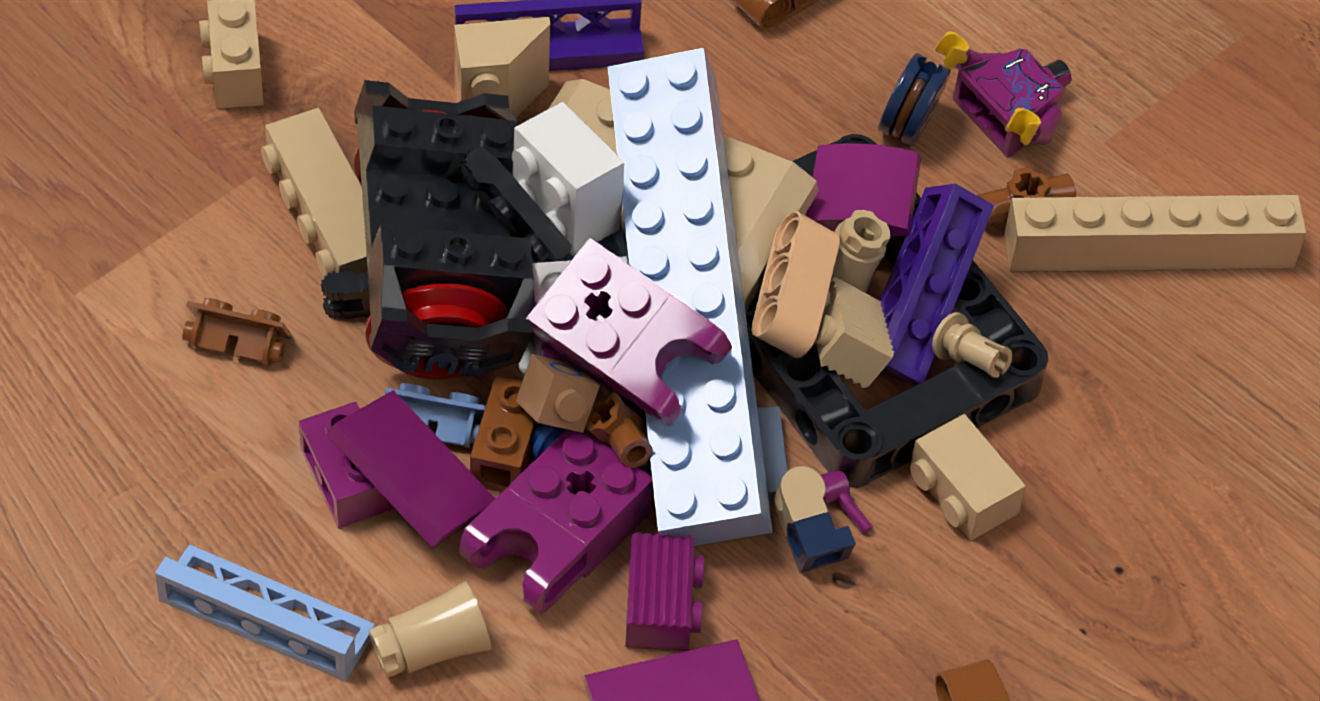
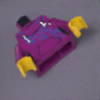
M952 31L947 32L934 49L937 53L945 55L943 63L949 69H959L953 101L1007 158L1023 146L1029 145V143L1039 145L1050 143L1062 119L1063 87L1069 85L1072 81L1071 72L1066 63L1057 59L1043 67L1028 50L1021 48L1008 53H978L969 49L967 41L962 36Z

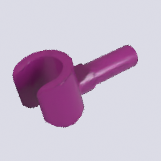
M840 471L822 474L821 477L825 483L823 497L825 505L838 501L841 509L846 512L862 534L868 533L873 526L850 496V487L846 475Z

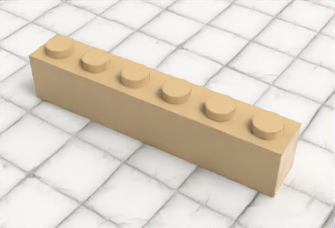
M1298 195L1012 198L1004 236L1010 272L1272 269L1295 267L1306 236V229Z

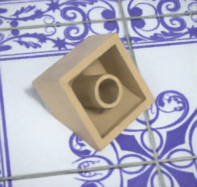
M549 17L454 25V68L457 103L483 93L506 95L509 98V107L515 118H517L548 87Z

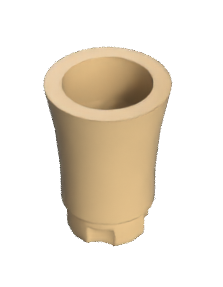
M855 210L851 217L841 222L835 230V233L839 235L840 243L832 277L835 276L860 291L867 293L872 276L886 252V245L890 240V230L887 223L878 219L873 212Z
M466 581L461 582L424 604L388 618V623L369 630L375 653L387 678L405 671V669L409 674L456 657L492 650L483 616Z

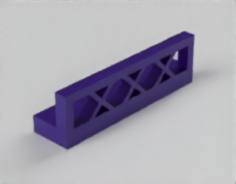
M520 0L454 5L455 25L465 24V21L473 20L494 22L517 20L520 17H549V71L609 67L644 60V47L640 30L641 0ZM630 10L629 18L609 19L606 17L612 11ZM578 13L582 16L576 22H563L559 20L566 14Z
M956 183L925 188L912 220L910 235H906L880 299L882 302L880 306L883 307L882 312H884L883 317L886 318V328L889 329V339L892 340L890 345L893 346L892 351H894L893 358L883 370L912 385H918L924 382L935 355L932 349L933 336L941 321L952 313L994 208L993 204Z

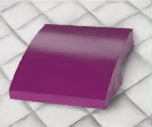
M873 144L818 145L813 178L817 180L819 192L807 210L806 217L831 231H835L838 225L850 218L855 210H867L873 212L878 219L887 223L890 237L910 235L921 165L919 153L902 148Z

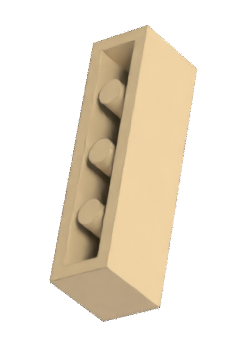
M319 107L265 125L267 145L261 147L264 164L270 174L277 173L280 178L279 189L288 209L295 207L299 215L297 222L303 240L306 244L314 243L318 251L316 252L317 264L323 278L328 273H333V271L338 273L339 270L346 269L353 271L359 276L360 273H368L362 186Z

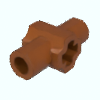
M1030 167L1014 170L1013 178L1007 182L1006 188L978 194L977 196L994 205L987 224L1003 220L1007 223L1012 198L1076 197V188L1072 177L1068 173L1047 178L1045 173H1038Z
M596 381L600 387L586 423V428L599 440L611 447L621 462L627 467L636 468L643 465L652 454V446L646 438V418L619 394L613 392L601 382Z

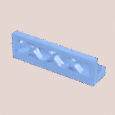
M190 544L178 562L165 557L155 572L159 601L343 681H347L371 641L369 630L375 627V623ZM195 564L213 572L215 578L193 569V565ZM251 588L255 591L260 592L262 598L253 595L249 592H246L242 589ZM288 609H300L307 613L308 618ZM344 628L357 635L354 639L353 637L346 635L342 632H339L335 629Z

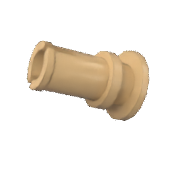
M955 312L949 314L941 321L933 336L932 349L936 357L943 360L951 358L958 363L967 361L995 378L999 377V373L1004 374L1012 361V351L1008 347L1001 346L982 336L980 330L976 326L969 324L968 318L962 313Z

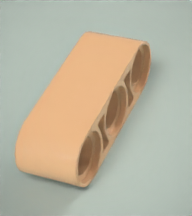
M798 211L789 213L782 220L774 235L751 329L754 336L794 358H800L805 355L816 340L840 243L838 234Z

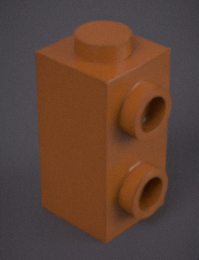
M495 376L471 452L470 472L486 489L503 492L529 466L533 448L531 445L532 435L541 423H537L516 402L523 378Z

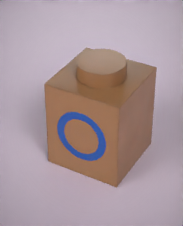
M532 354L516 402L537 423L583 433L600 385L584 370L573 363Z

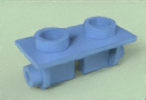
M408 383L400 384L399 390L385 388V394L394 390L427 426H429V421L438 423L436 436L443 443L463 446L465 448H471L472 444L475 443L480 424H477V419H482L486 408L485 405H479V398L457 392L450 393L449 399L430 396V389Z

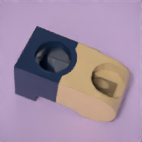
M805 466L794 467L788 470L782 477L774 497L775 508L799 573L847 560L856 545L849 525L835 529L823 500L825 493L824 480L814 469Z

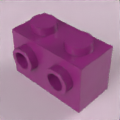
M356 401L298 421L302 454L338 529L395 509L326 435L336 422L360 409Z

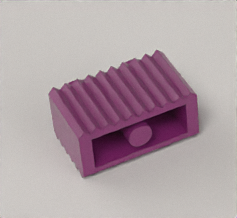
M638 532L632 534L625 646L688 650L690 633H700L702 601H692L693 587L702 588L704 557L694 556L695 538L692 536L682 537L677 535L673 537L670 534L662 536L659 533L655 535L649 533L642 535Z

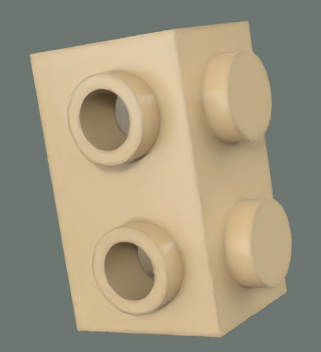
M255 0L207 1L209 20H199L202 49L211 48V55L202 56L204 84H214L216 109L264 105Z

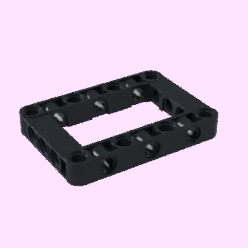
M860 134L846 135L831 143L877 145L869 137ZM817 150L792 162L813 177ZM917 192L915 198L913 217L921 200V197ZM906 236L890 237L886 245L884 256L893 267ZM973 260L952 313H962L968 318L969 324L976 326L980 330L982 336L1001 346H1006L1012 351V361L1004 374L999 373V377L995 378L984 370L964 361L866 411L834 370L829 371L828 365L821 367L818 351L814 344L805 355L800 358H794L752 334V322L760 290L745 313L754 376L776 405L780 407V410L828 472H843L847 477L849 487L854 488L868 485L875 479L911 462L917 439L963 414L978 428L1025 403L1033 401L1039 395L1048 364V352L1044 345Z

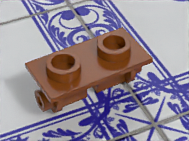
M204 298L203 304L187 301L186 304L196 317L194 322L187 321L185 323L182 339L189 341L191 347L226 354L230 338L234 337L238 338L234 351L235 357L267 365L271 361H281L284 343L278 342V338L291 339L292 334L286 325L280 322L281 317L279 315L260 309H252L251 315L232 311L233 306L231 304L212 298Z

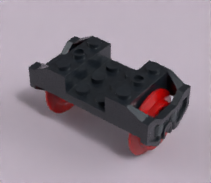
M364 80L354 110L359 145L354 155V169L358 180L362 184L371 313L365 328L366 342L369 349L385 364L399 369L408 375L424 379H447L462 375L477 377L520 363L533 334V329L526 319L533 308L534 289L530 238L517 237L516 228L511 223L505 225L493 214L488 205V202L491 200L489 196L482 191H472L466 184V179H462V175L459 174L460 162L464 160L463 158L468 154V151L470 149L473 150L474 147L480 148L481 146L483 149L487 148V151L491 152V156H495L505 169L513 175L514 127L518 126L509 107L508 96L483 93L458 103L408 98L388 82Z

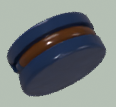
M919 53L913 55L904 69L878 124V130L887 136L892 134L897 139L901 138V143L910 147L916 144L925 129L951 74V70L948 67L939 64L937 68L936 63L932 61L927 62L928 58Z

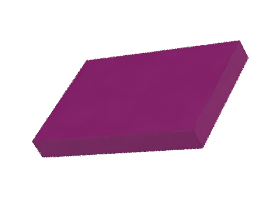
M394 390L336 422L326 434L432 548L470 524L496 499Z
M738 639L587 674L584 681L589 701H760Z

